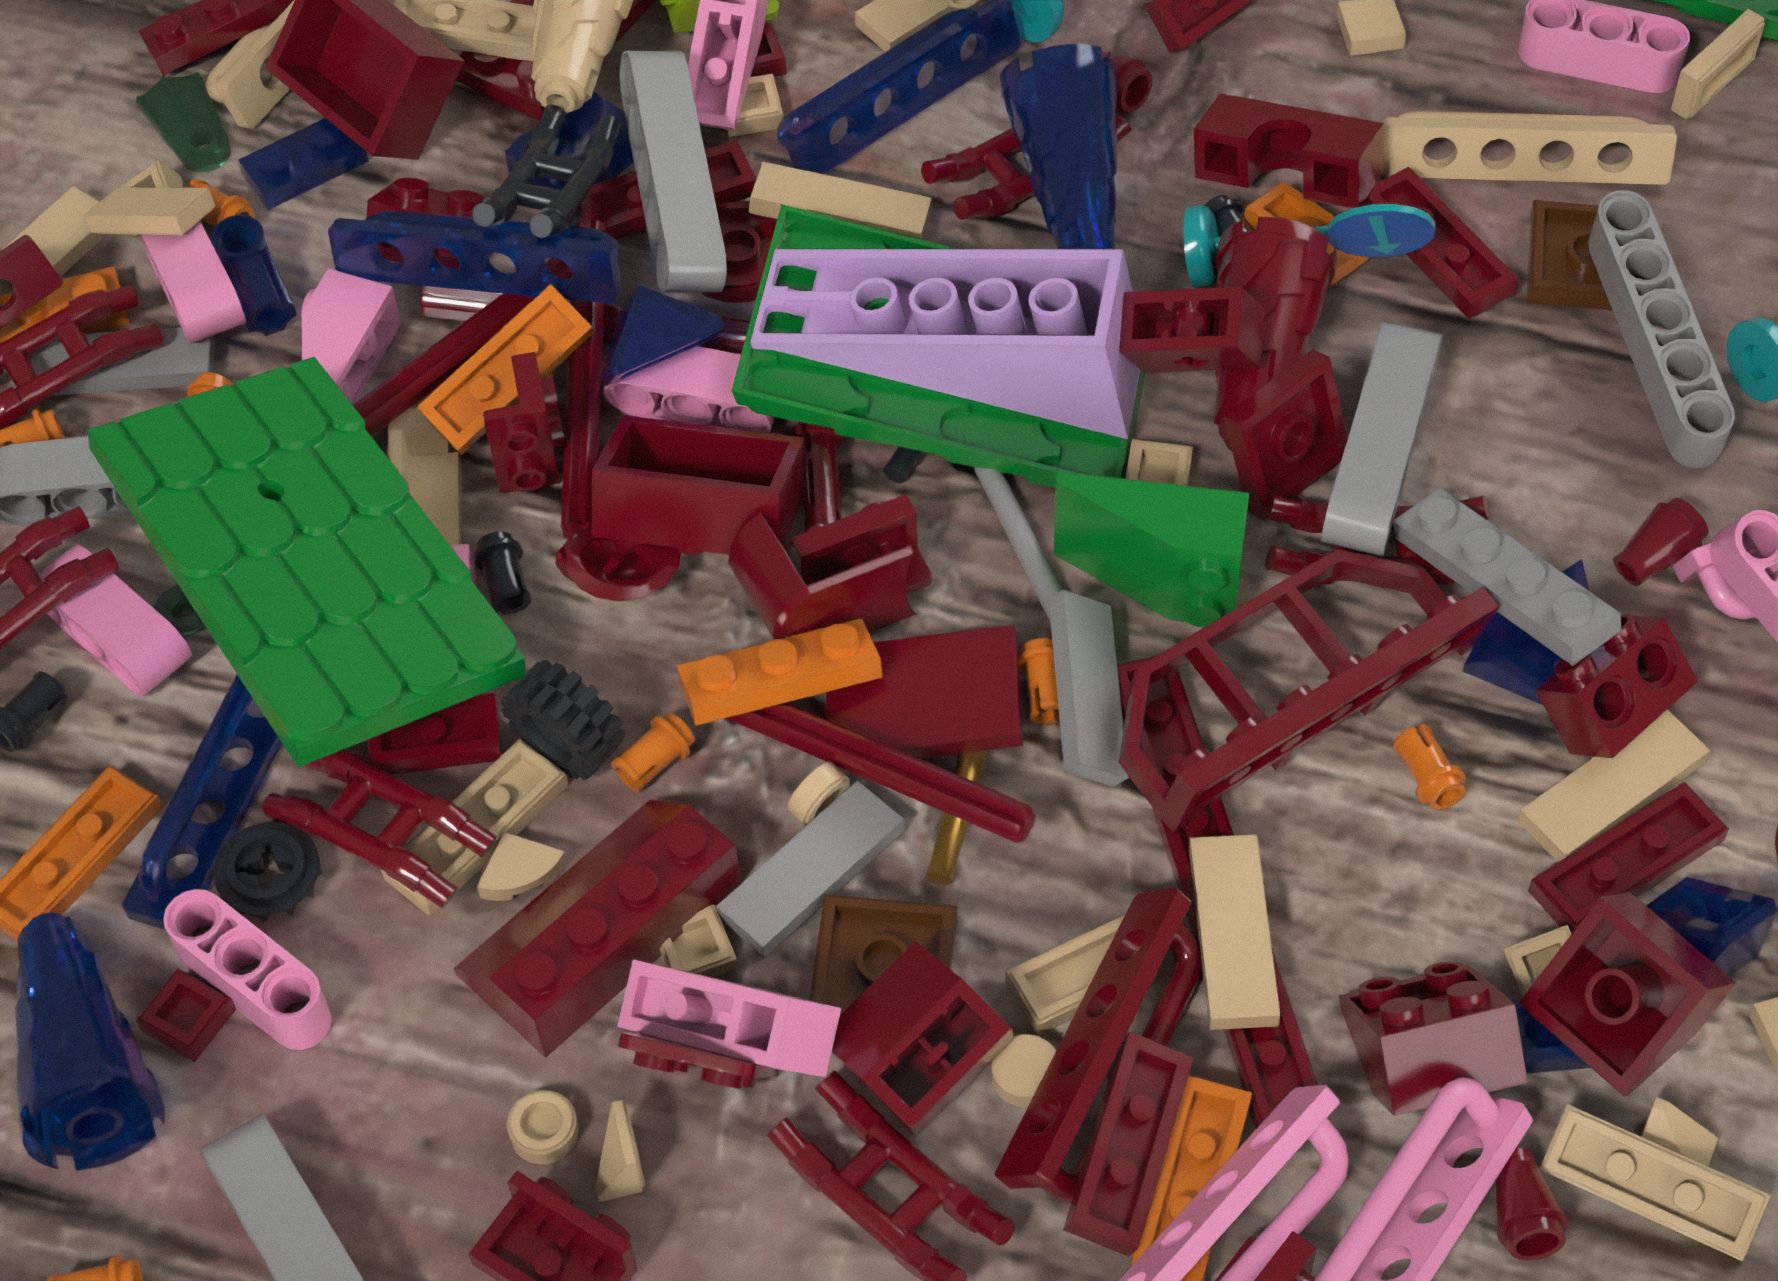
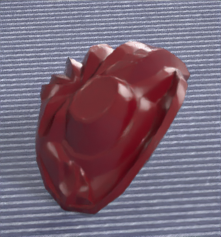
M587 520L584 523H564L562 530L569 532L571 536L555 553V565L565 577L575 582L581 590L596 598L612 601L643 599L665 587L678 570L681 553L675 551L672 547L649 544L622 546L614 543L611 539L591 537L592 520Z

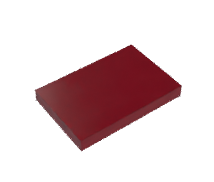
M1015 625L873 642L881 658L882 678L826 692V720L916 758L1023 746L1019 649Z

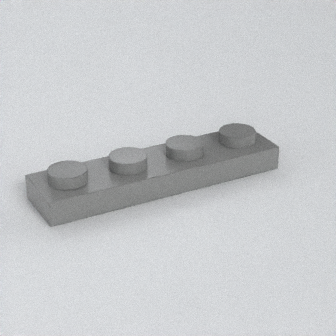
M1441 488L1393 520L1395 539L1469 592L1473 593L1484 587L1499 605L1498 613L1572 666L1621 631L1620 612Z

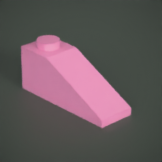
M700 0L688 62V71L700 126L735 131L762 39L769 0Z
M328 268L317 288L311 289L307 293L302 304V360L315 356L353 405L357 402L400 328L401 319L392 286Z
M633 960L617 1027L775 1069L826 1077L841 1008Z

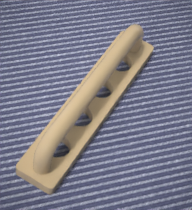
M294 1L274 22L243 36L207 76L206 90L210 98L225 104L239 127L255 128L290 90L274 75L269 84L264 86L260 79V69L264 60L270 58Z
M1413 111L1398 117H1387L1383 120L1384 148L1383 174L1381 176L1389 177L1409 166L1420 178L1666 185L1671 179L1677 135L1672 125L1648 124L1643 120L1624 116ZM1443 137L1454 142V151L1444 159H1430L1423 153L1424 146L1434 138ZM1496 139L1507 140L1514 146L1512 153L1501 161L1487 160L1481 154L1482 148L1488 142ZM1552 141H1563L1572 147L1570 155L1557 163H1550L1541 159L1539 156L1541 149ZM1610 143H1624L1631 149L1628 157L1618 164H1605L1598 159L1600 150Z

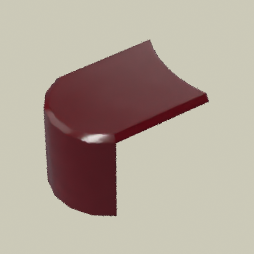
M761 512L742 527L731 544L728 563L774 640L861 618L870 633L916 615L908 602L906 594V576L914 555L911 545L806 586Z

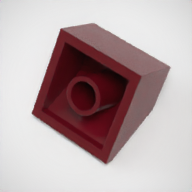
M1627 892L1603 896L1597 900L1519 1001V1004L1625 1097L1631 1094L1696 1035L1736 985V982L1632 893Z

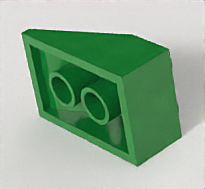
M1057 471L1054 555L1171 621L1188 622L1193 626L1204 628L1236 609L1249 493Z

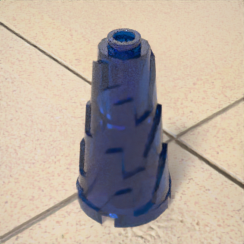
M1087 44L1051 46L1031 51L1033 66L1023 71L1020 69L1019 57L1006 65L1000 73L1001 96L1004 99L1011 126L1021 148L1037 201L1041 204L1046 225L1055 240L1057 249H1116L1114 224H1116L1115 175L1118 164L1115 121L1117 73L1112 54L1109 51L1108 55L1103 58L1101 47Z
M58 913L38 915L28 925L23 927L17 938L19 968L17 977L18 1002L15 1007L18 1049L17 1094L19 1130L22 1142L28 1155L38 1163L51 1168L59 1169L56 1155L73 1156L76 1171L103 1167L138 1152L156 1137L153 1120L155 1117H158L163 1124L165 1120V1105L162 1092L153 1073L145 1066L127 1018L116 1007L110 987L105 982L96 955L89 950L79 923L69 916L64 917Z

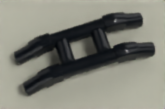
M546 105L538 126L534 127L530 140L525 146V152L500 188L494 190L491 196H488L482 203L474 207L472 212L474 221L482 227L499 225L510 220L517 210V206L541 210L530 221V230L535 236L545 238L547 236H556L566 231L573 221L574 213L597 178L602 177L608 168L614 153L613 147L621 128V122L611 115L600 116L593 136L589 138L586 148L580 156V160L555 156L554 153L559 142L558 136L565 121L566 112L559 106ZM536 176L567 181L562 190L531 185Z

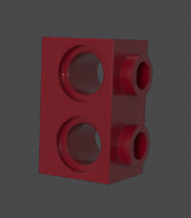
M1630 613L1621 614V631L1574 666L1562 659L1554 668L1555 674L1536 690L1570 754L1614 758L1698 682L1664 617L1633 616Z

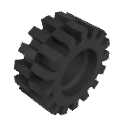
M542 660L540 663L536 662L501 701V705L504 706L501 711L504 717L510 719L508 725L511 730L521 733L523 736L521 740L532 746L539 754L551 761L563 772L566 770L569 777L576 780L579 777L582 780H588L624 741L623 738L625 737V730L620 728L623 723L619 716L610 713L614 708L608 700L601 701L596 696L599 691L592 684L589 687L585 686L582 683V676L574 671L567 674L564 665L557 662L554 665L549 660Z

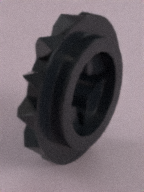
M279 822L256 824L235 834L220 850L213 871L215 887L220 898L242 916L244 914L255 915L265 923L269 915L284 911L293 915L297 903L304 897L314 896V884L318 875L322 874L319 854L311 838L302 830ZM272 854L279 871L282 873L274 875L272 884L268 885V889H263L258 876L253 874L264 872L265 865L269 863V856Z

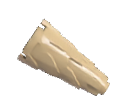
M534 0L533 11L536 21L533 35L531 78L535 81V98L544 108L546 105H556L561 107L566 113L581 108L584 102L591 99L604 57L613 48L622 19L628 17L633 0Z

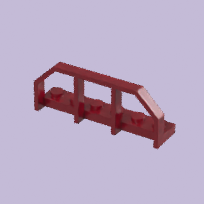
M1336 549L1138 666L1130 685L1119 764L1170 831L1175 834L1184 828L1191 814L1270 765L1277 771L1286 765L1293 751L1359 710L1364 716L1374 711L1385 694L1453 652L1457 651L1462 656L1471 651L1499 608V605L1484 587H1481L1462 600L1457 594L1447 597L1424 568ZM1330 577H1337L1409 593L1427 614V621L1413 630L1408 624L1399 626L1381 640L1377 646V652L1362 659L1359 654L1351 656L1302 594ZM1279 608L1330 673L1327 676L1329 681L1314 690L1306 684L1291 692L1277 706L1278 712L1267 718L1212 647ZM1190 661L1239 725L1228 734L1225 739L1227 743L1210 753L1206 747H1202L1185 757L1174 769L1177 777L1170 788L1139 748L1147 693L1150 684Z

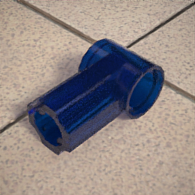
M234 215L221 220L213 229L211 235L212 245L238 296L248 331L259 332L268 336L285 330L287 323L297 316L296 308L270 253L262 225L258 220L247 215Z

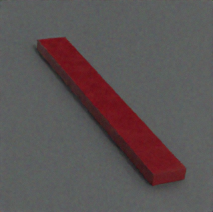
M1153 657L1117 664L1124 723L1131 680L1137 667ZM1178 668L1149 685L1139 746L1170 788L1177 777L1174 773L1175 767L1189 754L1204 747ZM1221 796L1191 814L1184 828L1175 834L1170 831L1152 807L1177 887L1191 900L1186 915L1192 933L1198 940V943L1199 934L1189 843L1190 838L1234 836ZM1273 949L1272 955L1280 1009L1279 1026L1223 1029L1242 1089L1252 1092L1249 1110L1255 1129L1261 1125L1293 1089L1318 1085Z

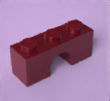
M1220 93L1193 129L1195 178L1249 188L1254 180L1266 171L1281 168L1294 169L1303 172V199L1347 208L1361 207L1383 174L1384 123Z

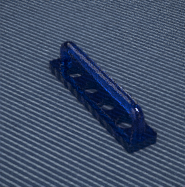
M989 0L977 9L951 11L787 114L778 125L777 137L779 143L788 150L793 168L825 174L1017 50L1021 46V40L1011 2L1009 0ZM975 34L977 40L976 48L968 59L962 61V45L965 39ZM932 61L934 64L933 77L925 87L919 88V72L926 63ZM890 89L891 101L887 110L881 115L876 116L874 105L878 95L882 91ZM846 117L848 126L844 137L839 142L832 144L830 133L834 123L840 118Z
M385 211L376 213L364 220L337 218L328 229L335 270L371 281L535 297L551 284L567 300L610 304L616 301L621 292L617 260L620 249L619 245L611 234L595 228L569 226L566 231L556 236L539 238L531 232L530 222L506 221L499 225L482 227L474 221L473 217ZM386 242L397 247L402 253L404 262L393 263L385 259L380 254L377 243ZM441 247L451 251L459 261V268L452 269L440 264L434 257L433 248ZM497 252L510 258L514 263L516 272L507 274L494 268L490 263L489 253ZM557 258L564 261L570 267L573 277L562 279L551 274L546 267L545 259Z
M237 674L146 845L139 872L122 903L127 917L131 920L165 929L163 920L165 910L175 897L193 889L208 890L214 878V865L220 850L237 833L282 744L265 717H252L246 713L254 699ZM242 747L254 752L250 762L241 769L226 770L219 766L224 754L231 749ZM217 800L226 804L225 812L214 822L202 824L191 819L197 806L205 801ZM181 854H190L198 858L197 867L186 877L176 879L166 876L169 861L173 857Z

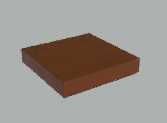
M1533 200L1530 214L1526 303L1613 311L1588 247V240L1599 206ZM1634 276L1635 278L1645 280L1644 278Z
M824 894L809 1000L841 1008V1015L915 941L952 969L957 925V906Z

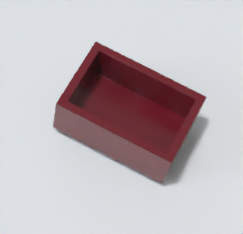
M295 0L265 69L371 156L419 160L464 60L388 0Z
M623 415L592 469L591 537L611 539L614 543L622 546L649 544L672 547L679 553L690 555L703 552L729 555L731 544L742 527L761 512L783 547L802 502L804 438Z

